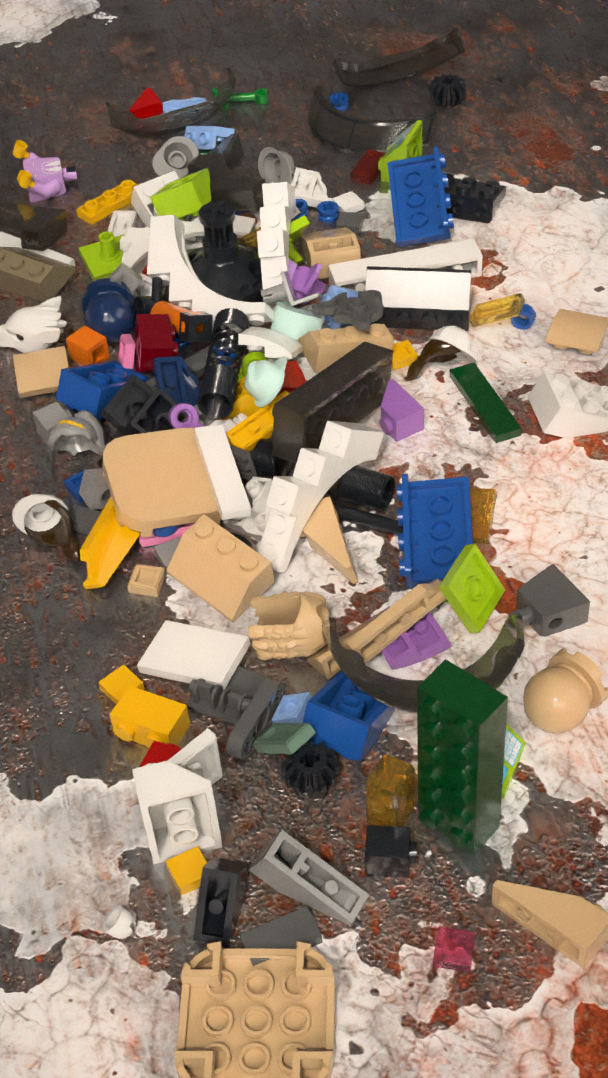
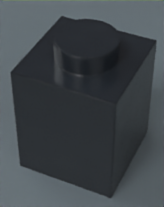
M367 825L365 847L366 875L409 878L410 863L417 864V842L411 841L410 827Z

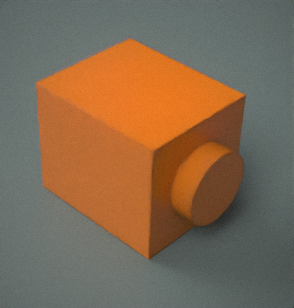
M85 325L66 338L70 359L82 366L103 363L110 358L106 337Z

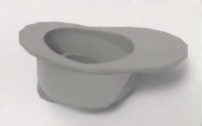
M176 136L170 138L152 159L154 172L159 177L173 171L176 172L179 178L186 176L198 160L199 151L197 146L187 137Z
M267 147L259 154L258 169L266 183L288 182L291 184V178L296 169L292 157L287 152Z

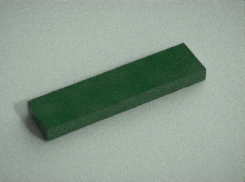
M474 362L450 369V378L495 443L521 436L522 428Z

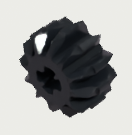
M451 73L449 75L442 74L441 77H434L429 86L431 102L436 103L437 106L443 105L444 107H454L455 104H461L466 96L464 79L460 78L459 75L453 76Z
M310 739L307 745H302L293 754H285L281 770L287 789L294 788L297 797L307 792V795L312 799L315 792L325 796L327 787L335 788L337 777L340 773V764L334 749H327L324 741L314 745Z

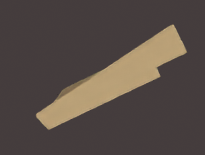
M435 579L428 584H418L389 608L324 646L315 654L307 657L308 662L327 680L351 661H354L361 668L446 599L439 589L442 581Z

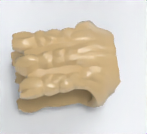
M284 591L280 594H273L267 597L256 596L251 599L252 609H257L255 617L259 619L257 625L248 626V636L252 639V647L256 650L258 659L271 660L274 658L280 660L301 656L309 657L329 644L326 640V632L329 628L328 609L326 607V599L321 594L305 591H294L291 593Z

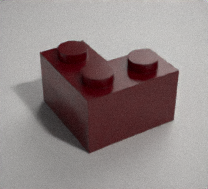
M136 314L134 340L136 344L134 355L136 372H154L152 364L154 358L178 356V344L173 342L175 340V326L170 325L168 314Z

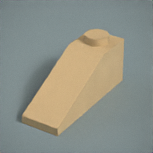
M330 496L323 498L312 512L301 532L300 538L306 536L310 547L352 584L358 583L336 508Z
M497 880L493 884V906L583 969L608 939V913L596 903H590L581 896Z

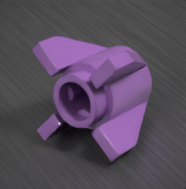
M289 259V277L297 300L316 293H324L326 284L317 278L322 268V265L319 263L311 268L306 266L297 267V264Z

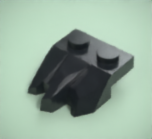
M132 374L101 411L100 415L124 434L133 435L170 430L174 428L169 423L168 415L171 408L176 405V402L159 387L154 392Z

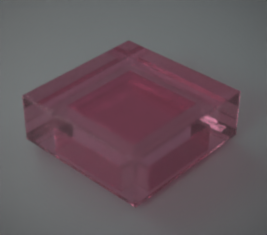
M438 927L433 967L471 973L476 932Z

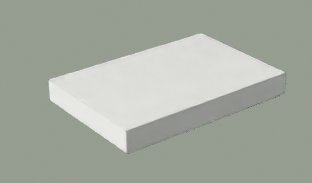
M165 620L138 662L137 667L139 673L189 684L193 679L198 680L202 678L205 682L212 684L213 688L219 684L222 685L224 690L251 643L248 636Z

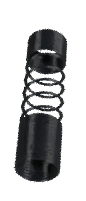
M225 308L219 311L215 317L197 402L199 410L210 418H224L233 411L239 379L238 374L240 373V365L242 363L241 357L243 356L245 345H238V332L222 330L220 326L230 323L239 326L242 329L241 332L248 329V317L244 312L235 308ZM221 350L226 353H236L238 358L218 356L215 352ZM220 359L226 362H234L237 366L231 368L227 365L215 364L213 360Z
M260 439L255 444L251 453L256 473L273 479L274 476H281L286 467L285 476H289L297 459V449L293 448L288 456V449L285 444ZM295 450L294 460L291 465V468L289 469L290 458L293 451ZM356 465L341 476L338 493L332 494L330 489L328 493L331 497L339 495L341 500L382 512L388 508L392 500L395 479L393 475Z

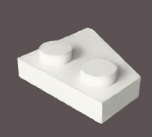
M296 168L291 185L295 187L296 199H303L307 202L308 206L316 208L321 202L333 201L332 198L327 196V188L322 183L319 172Z

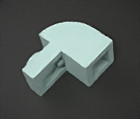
M278 301L276 307L273 308L274 322H272L271 330L298 340L309 331L321 330L324 318L314 315L312 311L296 309L288 302Z

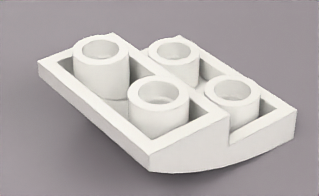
M252 326L239 333L238 345H247L248 350H263V346H265V357L273 358V362L283 356L289 361V359L295 358V356L303 351V345L298 341L271 329Z
M253 476L244 487L252 509L251 516L227 519L223 523L235 531L262 540L271 507L266 506L273 480Z

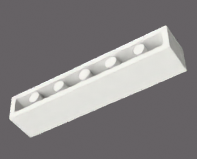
M468 239L328 265L329 285L354 291H365L367 266L471 270V278L482 276L483 255L475 240Z

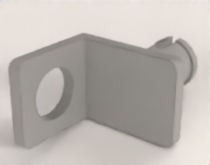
M288 271L280 272L283 280L282 284L261 290L262 297L273 295L263 299V302L267 305L288 299L291 306H296L322 297V293H316L297 300Z

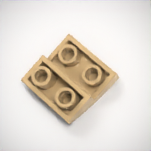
M559 309L550 325L545 342L551 343L553 347L558 349L571 347L578 349L579 352L584 354L598 353L603 346L604 335L608 331V317Z
M65 346L13 355L20 398L56 392L58 390L61 369L69 368Z

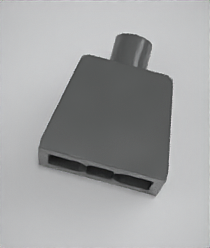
M552 564L519 587L517 590L516 610L510 612L508 618L516 630L529 624L540 636L546 637L587 623L590 601Z

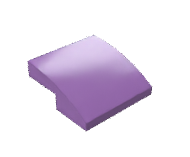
M429 612L384 648L381 653L393 670L429 659L449 649L452 645Z

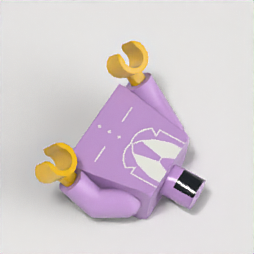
M17 140L15 142L13 155L16 158H25L23 160L24 170L19 171L17 180L22 188L28 189L30 203L65 194L64 182L78 180L75 166L61 168L60 158H40L33 152L26 151L28 145L24 141Z

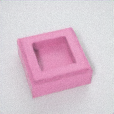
M122 334L120 336L118 359L122 367L126 369H133L136 344L131 334Z

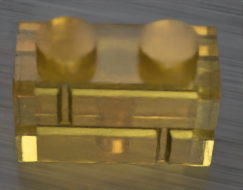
M383 755L375 766L376 771L373 770L365 781L368 825L404 827L405 821L409 820L415 810V768L413 765L393 756Z

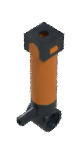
M152 278L151 296H137L134 299L133 309L135 316L136 314H168L170 325L175 326V333L179 334V339L186 342L211 341L213 315L204 311L193 312L167 302L162 296V278Z

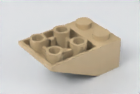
M347 227L305 233L299 238L308 267L311 268L317 263L322 265L317 277L318 279L329 277L328 265L361 259L360 246L356 234Z

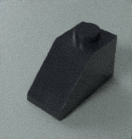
M214 857L203 866L193 940L207 943L221 941L222 946L229 947L231 945L245 899L249 864Z

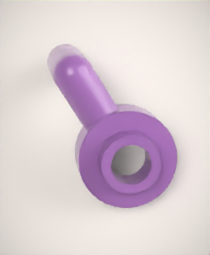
M178 403L169 411V423L174 429L205 427V425L198 421L197 410L190 404ZM180 412H185L186 414L184 422H179L178 420Z

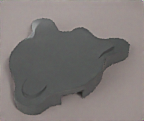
M377 290L358 291V297L347 298V292L336 295L329 301L317 302L312 305V313L314 315L334 317L335 322L352 324L359 330L370 329V324L383 316L384 305L381 304V293Z

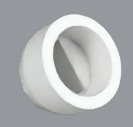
M118 905L106 918L103 930L114 938L125 939L133 933L132 928L135 927L136 921L130 911Z

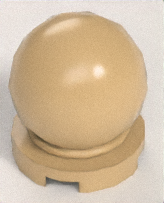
M562 648L549 660L548 667L533 675L526 684L523 696L525 714L533 725L546 733H565L582 724L589 709H595L608 698V687H604L599 679L603 675L602 671L583 653L577 651L572 655L566 652V648Z

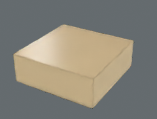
M136 564L127 586L128 592L158 597L166 576L165 568Z

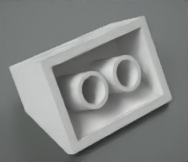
M170 761L149 763L143 767L132 769L154 865L166 862V860L196 846L199 847L201 852L223 847L210 780Z

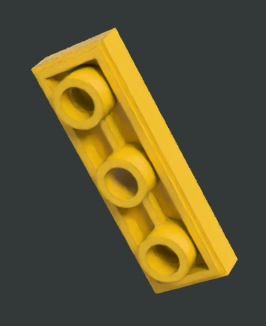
M132 180L122 181L115 188L104 191L102 195L93 200L86 201L84 205L76 209L77 216L93 225L112 214L114 210H119L130 204L133 187L138 184Z

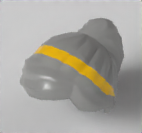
M86 410L78 412L75 417L59 421L48 435V444L51 448L57 451H67L73 456L78 452H84L89 449L95 454L103 456V451L106 447L104 429L100 421L91 412Z

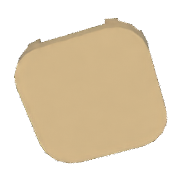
M177 428L126 435L115 438L106 445L103 451L102 475L106 477L116 509V520L120 527L125 525L129 529L141 532L140 537H152L153 529L195 523L203 515H206L220 525V513L194 437V428Z
M220 941L207 944L206 950L194 956L189 964L184 963L180 976L182 991L176 1051H174L175 1066L179 1078H331L334 1067L335 1034L334 974L332 964H329L323 955L313 950L311 944L297 941L296 949L222 948ZM250 958H270L255 966L250 961Z

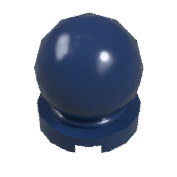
M110 278L99 279L89 284L81 298L85 314V325L105 336L107 344L120 343V336L122 334H131L136 319L129 287L123 282L121 284L110 282Z

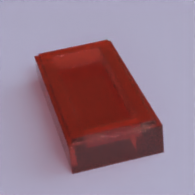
M368 149L351 171L350 180L372 184L381 172L378 170V163L380 158L385 155V152Z

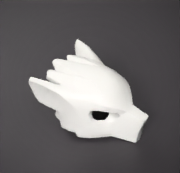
M61 296L50 298L37 306L23 307L16 310L8 318L6 324L0 325V347H11L22 353L47 349L54 342H57L60 334L64 332L62 327H65L67 324L66 321L59 319L61 317V313L58 312L62 300ZM23 336L24 339L21 341L18 337Z

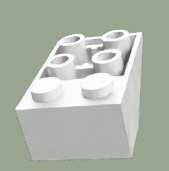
M175 171L133 187L131 204L142 222L149 228L151 217L158 216L150 197L165 184L179 179ZM192 214L185 215V219L182 221L190 222Z
M544 372L528 395L543 433L563 438H572L608 432V386H598L590 384L585 380L567 378L562 374Z

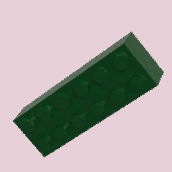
M445 659L417 687L418 818L427 828L436 829L448 837L449 841L457 848L465 849L475 855L500 827L508 696Z

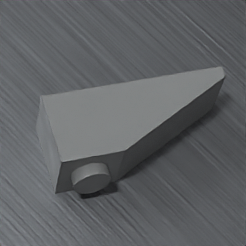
M280 830L266 842L249 871L277 892L349 926L353 924L369 896L367 892L284 830Z

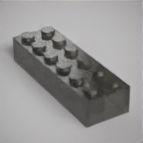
M364 341L276 402L272 410V416L274 417L271 442L273 443L272 455L296 464L301 448L319 449L327 421L358 423L381 406L387 383L391 380L393 350Z

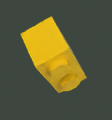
M130 685L109 714L114 735H117L124 741H134L145 745L147 748L151 747L153 741L164 744L172 743L178 746L190 727L187 705Z

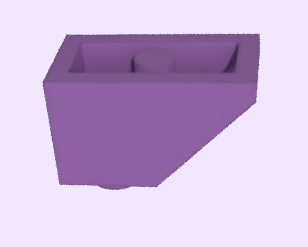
M394 379L388 381L381 403L380 427L385 434H389L396 442L424 430V408Z

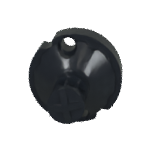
M214 201L203 205L199 209V220L204 227L205 235L202 240L203 247L188 254L194 272L204 286L219 295L243 302H263L264 298L261 296V290L263 289L261 260L258 248L238 243L237 235L233 230V221L235 220L233 205L224 201Z

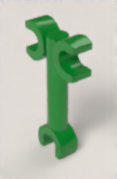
M216 87L212 89L213 99L211 102L213 111H216V107L222 105L225 106L224 110H227L228 103L255 101L258 104H267L266 88H260L251 93H234L232 95L228 93L227 87H224V90L220 92L216 91Z

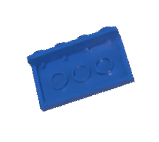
M438 146L433 147L434 154L387 162L397 247L451 239L450 229L454 228L452 213L447 214V208H451L450 194H445L444 188H449L447 173L442 174V168H446L444 153L439 154Z
M402 474V484H397L398 502L403 504V508L397 509L398 524L403 526V533H398L399 551H404V558L399 559L400 577H406L408 588H414L418 584H428L435 579L443 581L465 545L473 544L469 476L409 482L408 474Z

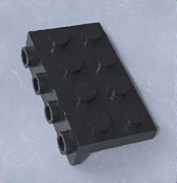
M447 174L449 188H444L445 194H450L451 208H447V214L452 213L453 218L490 223L493 219L494 208L506 195L507 186L500 185L497 181H486L484 183L478 182L476 178L472 177L458 179L454 178L452 174Z

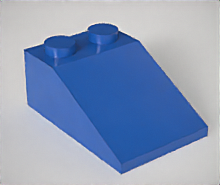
M117 361L61 369L56 400L66 404V407L70 410H86L91 412L98 420H101L103 418L100 415L101 411L132 374L144 383L151 378L136 372L134 369L123 368L121 363Z
M347 665L307 701L303 723H310L316 732L310 738L314 745L324 741L328 749H334L335 752L340 753L346 759L360 762L376 744L404 696L406 688Z

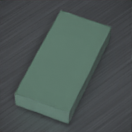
M274 723L254 740L253 746L258 753L293 754L316 732L310 723Z

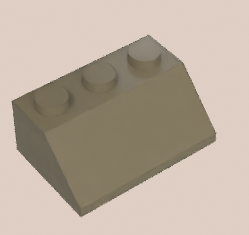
M0 247V287L41 302L55 297L76 271L75 266L19 247Z

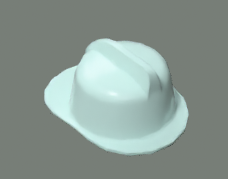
M285 356L280 357L274 363L267 360L253 361L248 365L244 387L254 398L255 405L259 408L270 404L279 393L284 382V371L287 364Z

